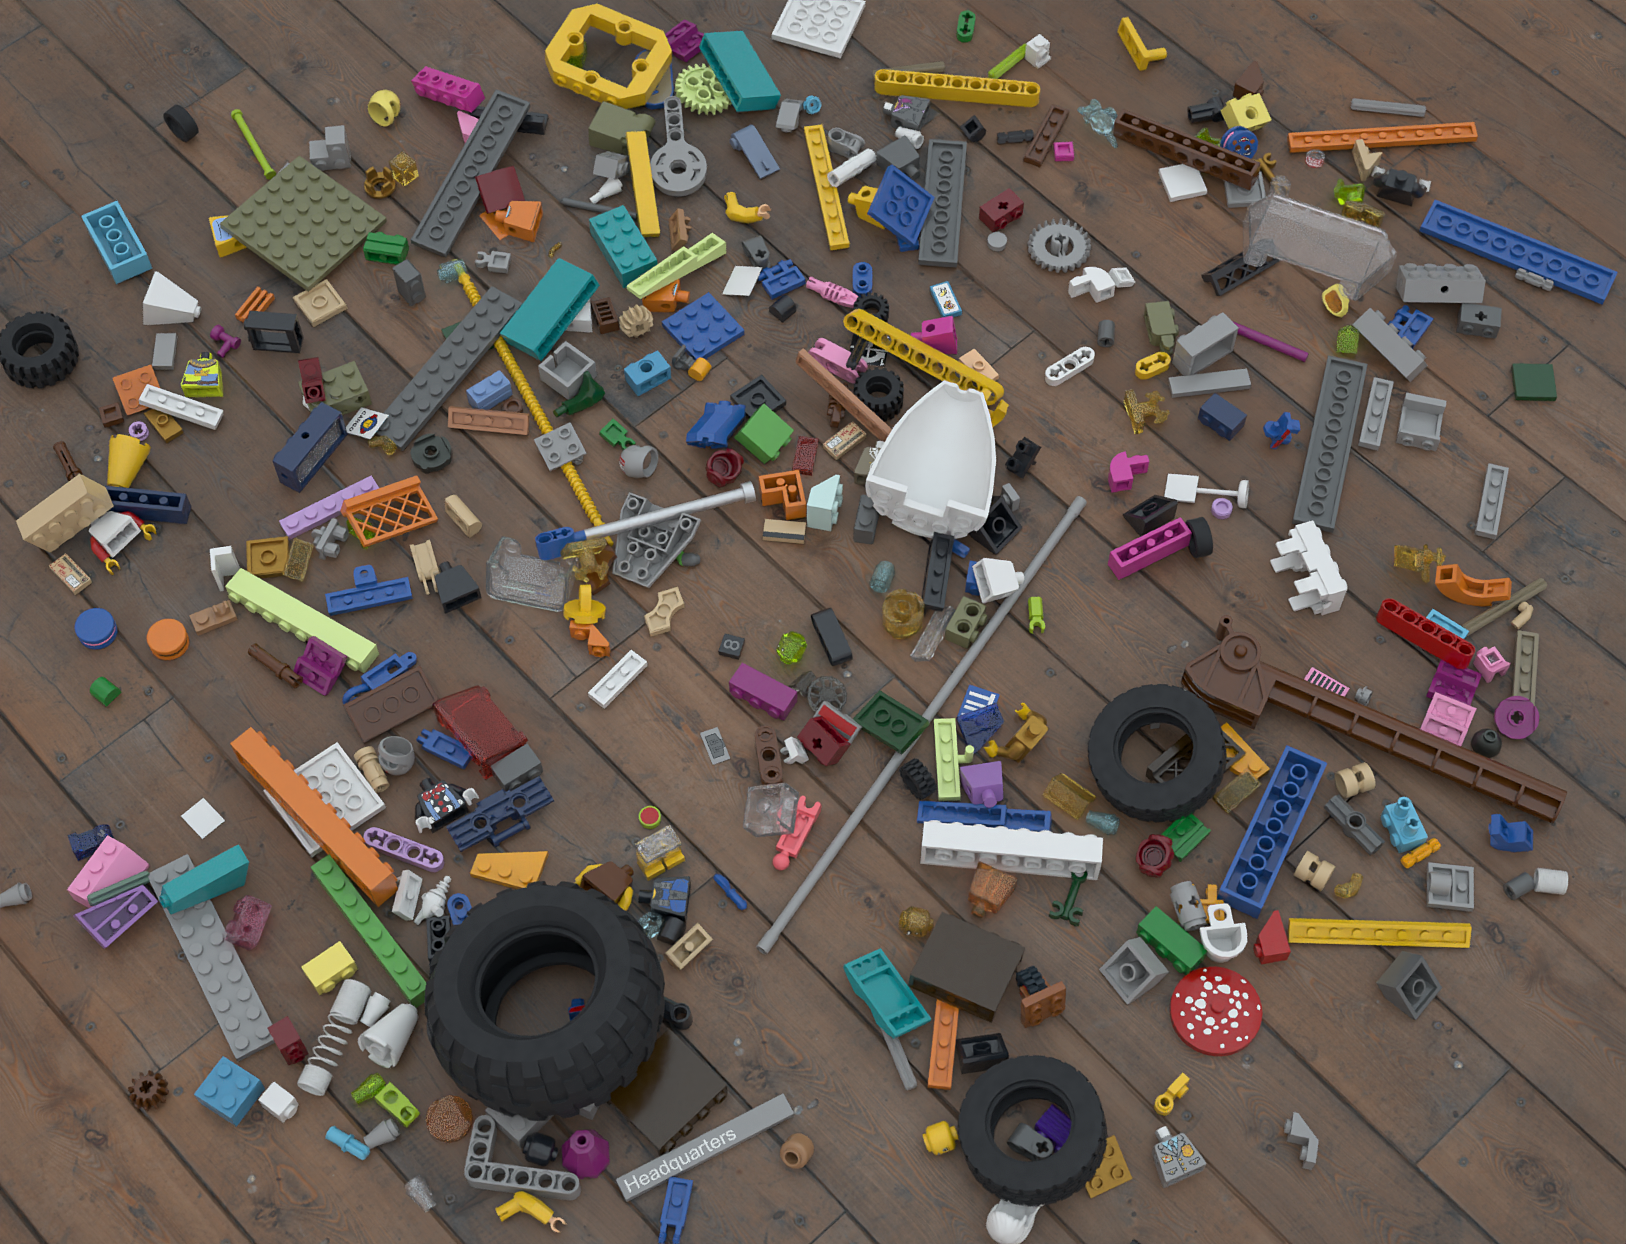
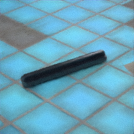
M859 337L847 360V368H851V370L856 369L869 343L868 340Z

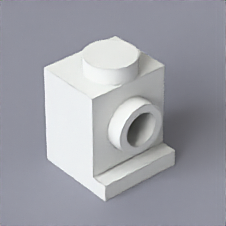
M1040 34L1026 43L1025 59L1039 69L1051 60L1049 56L1050 42Z

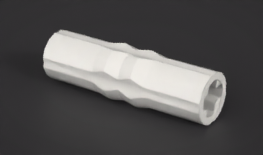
M868 148L848 161L843 162L842 165L828 173L829 183L832 186L838 187L857 174H860L864 169L876 162V154Z

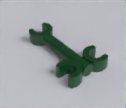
M1087 871L1084 872L1082 877H1077L1074 872H1071L1072 884L1065 904L1063 906L1060 901H1053L1052 906L1058 908L1059 911H1050V918L1069 920L1071 925L1079 926L1080 920L1075 919L1073 916L1076 914L1082 916L1083 909L1079 907L1073 908L1080 885L1087 880Z

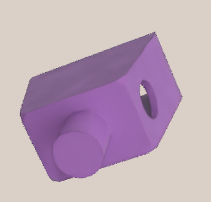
M1001 761L960 767L961 786L972 804L984 803L986 807L991 808L997 804V801L1003 799Z

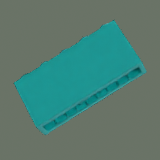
M744 32L704 33L699 48L735 110L742 112L775 109L781 94Z
M558 258L521 307L515 312L514 316L500 332L501 336L507 344L542 361L598 289L599 283L593 274Z

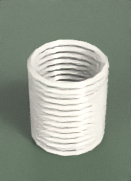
M1537 868L1534 873V891L1564 895L1568 887V873L1561 870Z

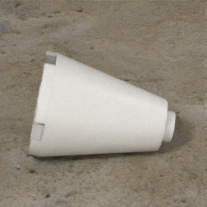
M400 1004L359 1036L358 1044L360 1049L364 1051L366 1048L370 1053L368 1057L378 1065L385 1068H390L391 1065L394 1067L398 1063L419 1018L417 1009L411 1004Z

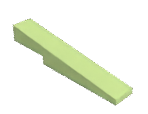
M711 233L689 249L682 247L628 284L627 290L641 299L726 254V242Z

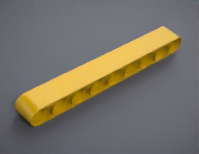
M886 69L878 70L875 73L874 88L881 95H903L927 99L1021 107L1037 106L1040 97V86L1035 82Z
M855 309L844 317L843 323L846 329L942 381L955 383L959 386V389L964 391L970 388L980 392L983 387L992 391L995 397L990 395L986 401L987 405H993L1004 395V388L998 382L862 309ZM887 335L891 337L892 341L888 340ZM904 344L907 345L909 351L905 349ZM921 353L926 357V360L921 357ZM938 363L943 366V369L938 366ZM955 372L960 375V378L955 375ZM972 381L977 384V387L972 384Z

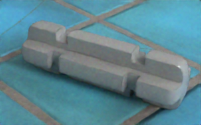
M1521 268L1515 274V278L1525 280V282L1539 288L1541 286L1543 287L1542 289L1550 291L1554 285L1553 281L1545 280L1544 277L1531 272L1527 273L1526 270Z

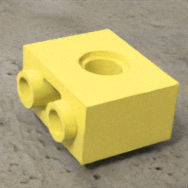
M1249 93L1241 97L1240 100L1236 98L1226 102L1227 106L1221 110L1229 129L1235 126H1243L1250 131L1263 128L1271 121L1260 93L1255 95Z

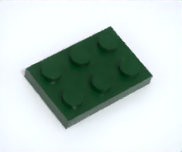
M880 690L853 718L854 721L862 726L861 729L901 755L929 726V721Z

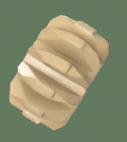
M636 304L633 308L629 307V310L623 311V315L619 317L620 327L629 337L634 336L637 338L639 335L644 336L645 332L650 331L649 327L653 326L652 314L644 305L638 306Z

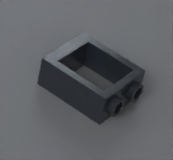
M249 311L248 318L244 320V329L247 330L248 341L251 342L253 350L287 353L301 352L304 336L297 314ZM261 330L284 331L286 333L263 332Z

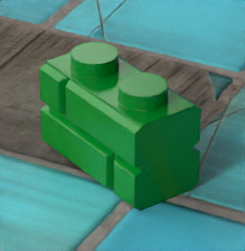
M383 232L368 233L367 241L363 247L366 260L395 265L406 260L409 251L407 238H404L402 235H386Z

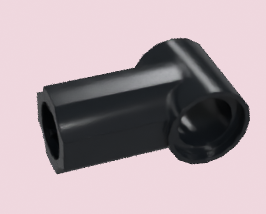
M1213 97L1204 104L1188 106L1189 122L1194 123L1209 119L1213 122L1223 121L1224 117L1221 110L1225 106L1220 97Z
M664 996L665 1009L663 1019L672 1023L679 1030L688 1029L693 1022L689 1007L684 1003H677ZM681 1013L687 1014L682 1020L676 1019Z

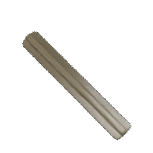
M943 61L883 69L941 73L945 71V64ZM875 69V70L872 71V77H873V80H874V81H875V73H876L878 70H882V69Z

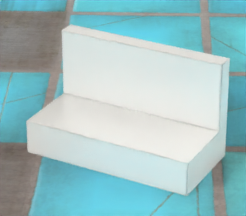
M231 546L210 549L211 571L220 591H224L223 576L235 575L240 569Z

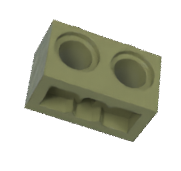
M963 596L946 628L945 640L968 649L971 642L974 643L978 638L979 627H983L987 621L986 605ZM965 630L967 631V633H961L959 631Z

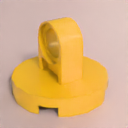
M579 585V599L568 601L564 604L563 616L567 620L574 618L575 623L593 624L598 622V618H602V620L605 618L606 607L603 603L591 599V585Z

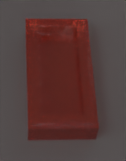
M798 437L792 471L799 470V473L802 475L812 476L819 438Z

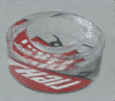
M1312 149L1307 152L1305 163L1311 168H1319L1324 164L1325 155L1320 150Z

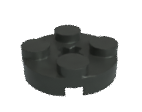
M425 434L417 438L410 452L414 465L425 474L439 471L452 461V450L449 441L445 437L435 436V434ZM429 450H432L433 452L437 451L432 456L428 455Z

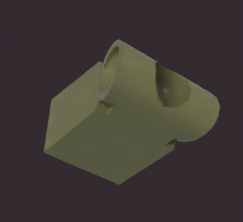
M603 101L588 128L589 145L629 156L626 132L645 131L647 139L655 126V119L646 114L636 115L633 111Z

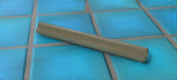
M1539 578L1512 594L1510 600L1501 601L1464 623L1462 627L1469 631L1467 636L1545 590L1547 582L1543 578Z

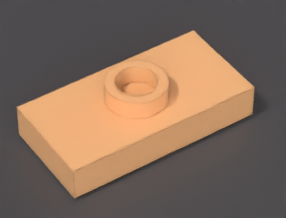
M975 349L959 358L960 363L994 381L999 379V374Z

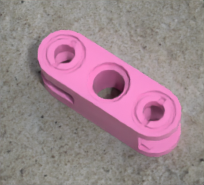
M819 338L815 342V348H811L808 352L829 372L850 383L855 384L856 378H859L857 371L865 372L868 368V364L862 358L855 370L847 368L846 363L851 352L824 338Z

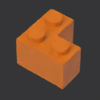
M799 470L758 476L762 506L783 503L786 520L806 517V500Z

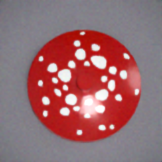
M1203 967L1190 972L1177 984L1170 1001V1019L1179 1038L1193 1050L1209 1056H1228L1243 1050L1257 1035L1262 1021V1005L1254 987L1237 972L1223 967Z

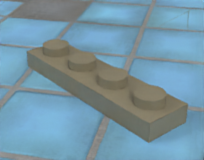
M1518 630L1515 637L1512 696L1525 697L1535 706L1539 633Z

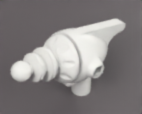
M445 876L443 881L439 882L440 885H436V889H431L422 895V909L414 923L419 925L425 918L443 915L446 903L445 893L448 892L446 888L450 887L448 883L451 882L449 876Z

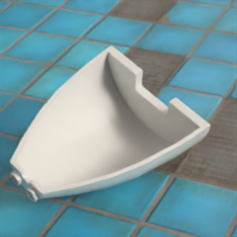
M943 381L915 403L894 426L877 454L865 484L867 496L871 497L874 502L873 507L882 516L887 515L893 520L892 524L923 537L932 538L934 532L954 536V539L965 537L973 530L978 531L984 525L993 494L996 452L991 418L983 392L970 388L964 391L959 389V386L955 383Z

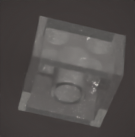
M787 783L748 787L743 828L756 838L794 834L799 792Z

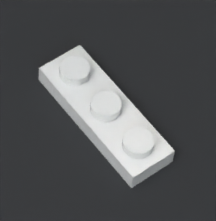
M630 650L588 692V696L605 709L647 667V661Z

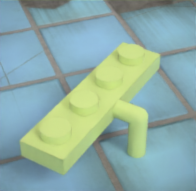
M955 718L934 719L938 801H957L961 798L958 763H971L973 761L974 747L968 745L965 748V755H958Z

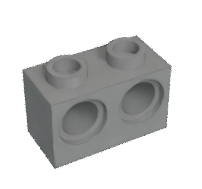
M610 151L596 155L593 174L611 179L625 176L630 169L629 156Z

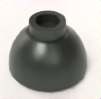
M1481 729L1473 735L1471 746L1476 753L1491 758L1498 755L1501 751L1502 740L1496 731Z

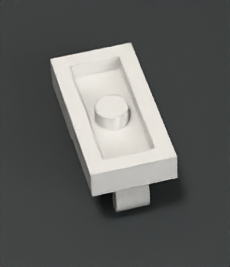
M403 870L402 875L397 878L400 884L396 892L392 912L408 921L413 920L422 878L410 870Z

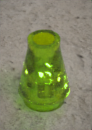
M378 1072L370 1074L351 1092V1095L356 1103L360 1104L365 1100L375 1097L386 1086V1083Z

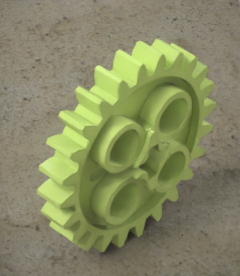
M704 63L702 67L695 64L694 69L688 66V71L683 69L682 74H678V79H676L675 83L676 97L680 98L681 103L685 102V108L690 106L691 112L697 109L698 114L704 111L708 115V112L711 111L715 115L716 110L722 113L723 108L728 109V105H732L710 65L707 68Z

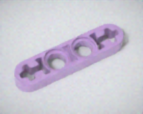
M376 827L369 828L364 833L363 837L368 848L373 847L379 853L430 872H438L444 867L443 855L436 849ZM377 835L379 840L371 842L370 837ZM397 841L400 843V847L397 850L392 851L388 849V845L391 842ZM412 849H418L420 854L416 858H410L408 852ZM435 857H437L438 863L434 862L433 865H431L429 859L434 860Z

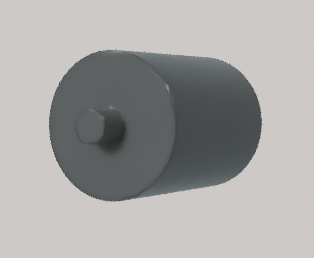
M1102 320L1098 324L1097 343L1101 347H1111L1114 345L1115 323L1111 320Z
M1526 872L1503 885L1505 894L1513 901L1535 888L1533 877Z

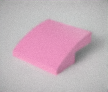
M1435 692L1420 729L1462 746L1477 708Z

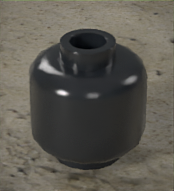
M536 1132L532 1136L528 1135L522 1153L525 1154L526 1161L545 1167L549 1161H555L559 1148L555 1147L556 1141L553 1137Z

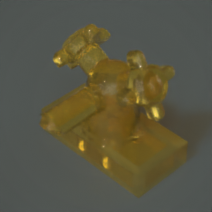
M1133 389L1125 391L1123 402L1135 434L1143 433L1145 417L1156 416L1157 419L1154 422L1158 424L1159 422L1163 423L1170 414L1169 410L1161 411L1159 409L1158 401H1164L1165 397L1161 396L1157 390L1146 393L1145 397L1150 398L1149 401L1140 403L1137 401Z
M604 537L567 543L560 551L562 560L578 557L582 568L578 569L576 566L572 568L575 572L576 580L588 582L589 579L586 575L597 572L601 580L607 575L609 568L607 562L603 561L602 565L597 564L594 555L599 554L607 545Z
M1424 544L1423 549L1405 545H1394V566L1416 572L1421 571V578L1425 583L1430 582V563L1435 561L1437 566H1442L1446 558L1440 547L1437 548V553L1428 549L1427 544Z

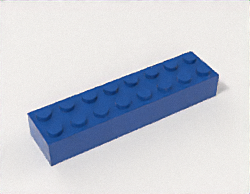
M1286 745L1223 881L1217 900H1224V903L1230 907L1258 919L1327 765L1326 762Z

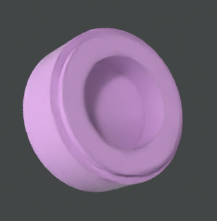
M1219 498L1213 502L1211 513L1218 519H1226L1231 515L1233 506L1229 500Z

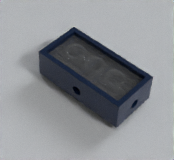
M321 402L317 408L315 407L311 411L307 420L300 424L297 432L287 440L286 445L280 452L275 454L272 460L280 483L298 493L304 489L348 435L340 411Z

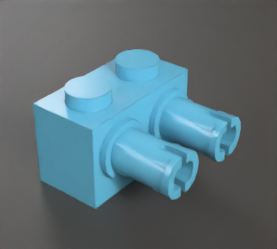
M1400 797L1397 803L1385 806L1381 814V822L1385 828L1387 827L1390 833L1391 844L1397 848L1399 853L1415 849L1426 842L1428 836L1409 798Z

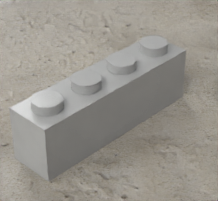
M1369 308L1352 325L1411 382L1428 366L1424 361L1426 356L1420 350L1415 352L1411 348L1413 344L1405 336L1401 338L1397 334L1399 330L1392 323L1387 325L1383 321L1386 317L1379 310L1374 312Z

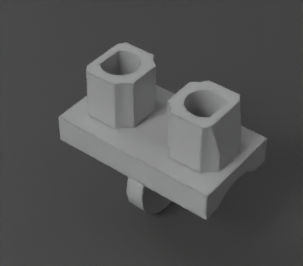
M332 518L327 528L322 526L320 530L314 529L311 533V536L315 539L313 544L320 553L319 558L323 560L327 556L337 558L340 546L334 542L336 539L344 542L349 536L348 529L340 526L337 519Z

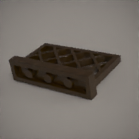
M1222 730L1226 748H1231L1238 753L1233 758H1226L1228 762L1226 763V772L1245 756L1246 752ZM1185 734L1147 767L1145 776L1151 782L1154 780L1156 783H1163L1165 781L1160 777L1165 773L1174 774V778L1177 777V774H1181L1185 769H1177V763L1180 760H1191L1193 755V742L1190 737Z

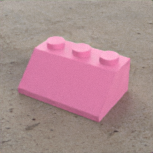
M107 835L67 890L75 901L91 908L93 906H90L87 900L89 894L146 871L150 865L126 845Z

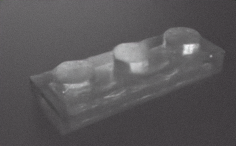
M945 606L943 612H934L910 656L915 662L930 661L934 656V652L942 641L946 628L956 611L952 606Z

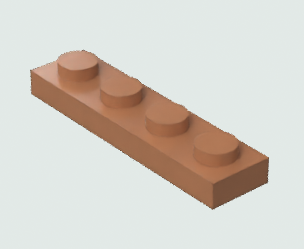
M450 406L448 410L449 428L521 435L529 434L530 414L454 406Z

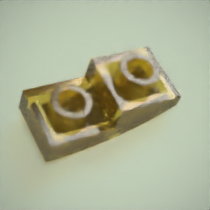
M1346 200L1341 215L1355 224L1363 220L1366 224L1378 229L1382 225L1385 212L1361 202Z
M294 538L282 575L303 582L314 544Z
M1246 768L1232 782H1229L1214 798L1227 813H1230L1255 792L1262 783Z

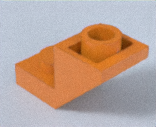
M575 620L570 621L571 638L577 640L588 639L589 655L610 657L609 642L593 624L575 623Z

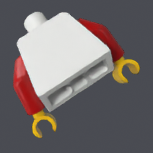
M109 511L100 519L94 520L89 529V533L92 535L90 539L91 550L102 563H106V568L111 575H114L110 568L117 566L120 570V566L116 560H111L110 556L114 557L141 530H143L146 540H152V536L147 532L156 534L154 525H145L142 519L129 511L119 513Z

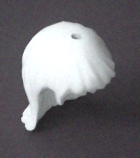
M1001 1199L999 1204L992 1208L987 1217V1231L991 1238L999 1244H1020L1030 1233L1035 1215L1043 1205L1021 1206Z

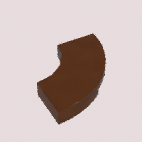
M606 539L593 551L586 568L587 585H591L593 596L611 584L608 572L612 562L617 558V555Z

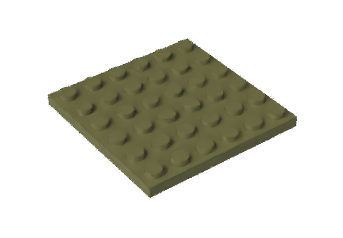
M298 156L220 223V228L309 292L366 241L369 232L375 233L387 222V219L314 165Z

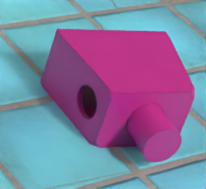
M953 316L923 321L922 332L911 333L912 337L944 354H957V334Z

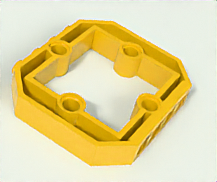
M593 4L572 9L546 48L545 63L553 83L558 86L570 89L601 103L605 101L621 108L629 109L647 103L672 63V49L664 31L600 4ZM590 26L614 35L616 42L620 45L625 46L633 43L650 50L646 59H637L633 62L632 81L628 88L600 77L595 71H585L567 63L570 57H579L583 54L584 35Z

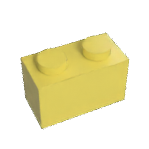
M340 941L301 967L319 995L330 992L337 983L343 979L351 978L355 971L358 970L355 961Z

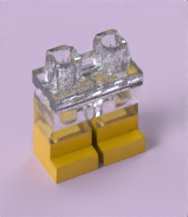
M671 825L662 828L660 831L645 837L635 844L637 848V864L648 881L665 872L662 862L667 870L685 861V857L681 852V841Z

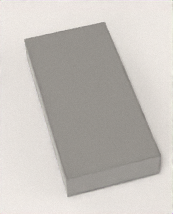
M176 333L156 334L152 362L153 370L174 369L178 340Z

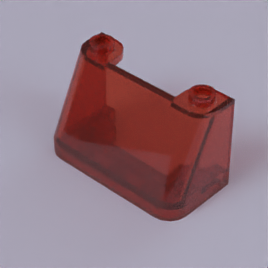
M475 685L438 699L432 703L436 720L442 727L445 726L447 730L449 729L471 755L472 761L481 767L479 773L487 780L493 775L490 766L524 746L528 739L522 731L518 732L490 699L491 695L486 687Z

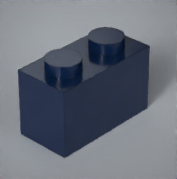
M1216 393L1200 407L1198 420L1203 425L1210 427L1219 436L1229 441L1244 427L1247 414Z

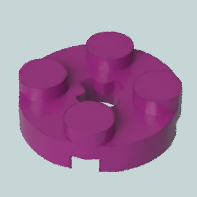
M1512 696L1499 702L1494 712V723L1497 731L1505 737L1523 739L1532 734L1538 727L1539 712L1529 699L1522 696ZM1515 711L1518 712L1519 716H1522V720H1519L1518 724L1511 720V715H1514Z

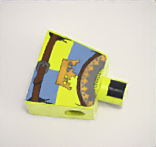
M202 352L200 359H191L188 362L181 382V388L185 397H223L221 368L218 360L212 359L213 355L210 352Z

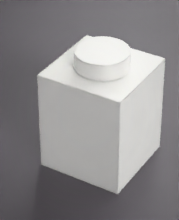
M275 1082L258 1099L263 1108L283 1123L287 1118L293 1117L299 1105L295 1097Z

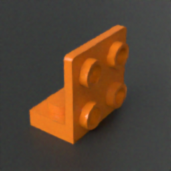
M152 365L112 378L127 415L149 408L139 404V398L147 384L160 388Z

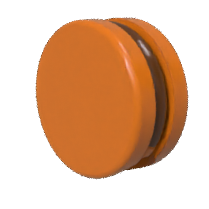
M162 619L154 623L148 630L147 643L157 658L174 660L182 656L188 649L189 636L185 627L175 619Z

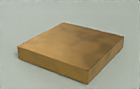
M288 536L246 541L247 572L260 579L287 576L285 575L286 566L288 568L290 556Z

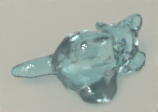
M1092 99L1089 106L1079 107L1077 111L1084 116L1085 124L1090 123L1096 133L1105 135L1110 144L1117 148V140L1112 134L1114 121L1117 118L1116 110L1113 107L1102 109L1099 101L1096 99Z

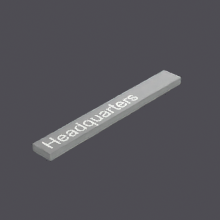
M781 1094L617 1178L616 1182L626 1202L669 1181V1177H676L793 1117L794 1112L784 1094Z

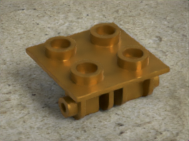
M1115 1135L1106 1138L1107 1146L1105 1154H1103L1102 1163L1099 1169H1096V1174L1090 1182L1087 1181L1085 1187L1090 1198L1132 1179Z

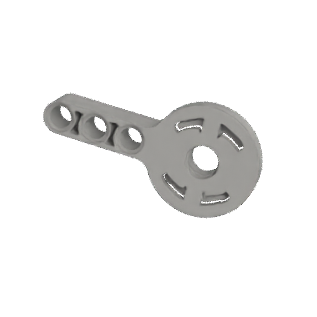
M669 96L664 101L667 143L656 151L651 159L652 180L655 187L667 195L686 196L697 191L705 182L707 164L700 150L685 142L681 101L676 96ZM681 167L685 169V172L675 174L672 170Z

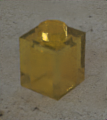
M404 151L389 161L390 170L393 173L392 176L404 187L419 176L416 161Z

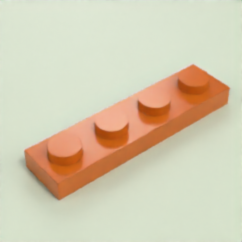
M938 999L936 1001L927 1088L951 1090L959 1009Z

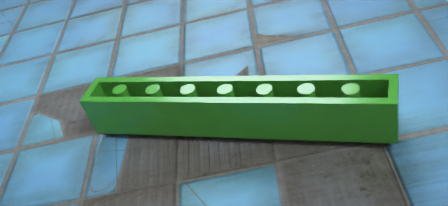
M330 854L312 865L311 869L315 878L407 1001L415 1008L423 1004L425 1001L426 981Z

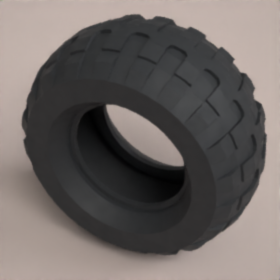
M545 881L528 883L527 887L513 890L511 887L496 893L497 897L484 905L481 902L467 912L468 917L460 925H453L445 935L443 949L435 952L432 958L429 981L426 982L424 1009L427 1018V1035L437 1059L445 1072L456 1083L457 1087L469 1097L479 1100L485 1106L503 1115L513 1117L517 1114L531 1121H546L548 1116L557 1114L562 1119L580 1114L579 1109L593 1103L595 1107H598L610 1100V1093L619 1086L626 1087L637 1076L636 1072L641 1062L648 1061L655 1047L657 1032H660L664 1015V974L656 950L641 924L625 909L623 910L603 893L595 889L586 891L576 883L561 881L556 886L547 885ZM570 965L582 968L595 976L593 991L588 1002L580 1013L564 1026L545 1034L532 1036L512 1034L496 1026L497 1014L503 998L511 987L527 974L547 966Z

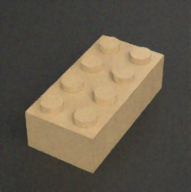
M78 474L17 519L16 523L23 540L51 553L68 539L74 537L83 528L89 526L98 517L104 515L114 505L106 487Z

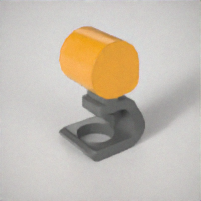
M683 344L673 356L672 366L675 369L686 370L688 368V375L697 381H702L711 370L710 363L700 357L697 360H693L691 356L687 359L685 355L686 346Z

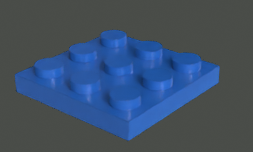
M890 165L886 169L867 214L909 246H912L918 238L935 197L894 165Z
M709 292L662 321V327L680 346L683 344L686 346L685 352L693 360H697L699 357L707 359L745 334L744 329Z

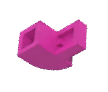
M1126 451L1117 454L1111 461L1108 474L1111 492L1132 489L1133 475L1147 473L1148 455H1135L1127 458Z

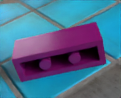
M744 663L739 666L729 681V692L735 698H742L748 701L752 707L763 709L775 719L779 718L785 721L797 703V691Z

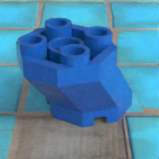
M719 401V404L706 403L703 416L687 433V445L698 448L711 446V449L727 448L728 439L745 420L746 406L739 404L733 406L729 401Z

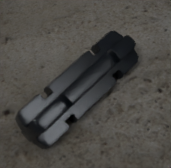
M1032 129L1025 130V132L1019 130L1009 131L1007 134L1005 132L997 133L998 144L1006 143V141L1013 143L1023 142L1024 139L1025 141H1032L1034 139Z

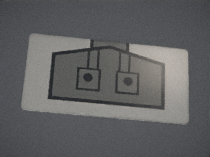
M718 727L700 733L712 764L730 759Z

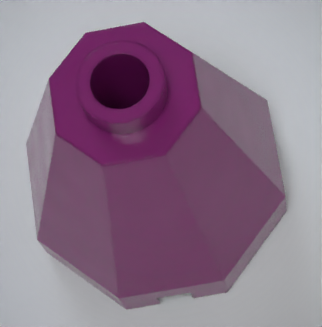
M594 1129L574 1131L562 1144V1166L569 1173L575 1174L578 1180L590 1177V1179L597 1178L610 1164L609 1142Z

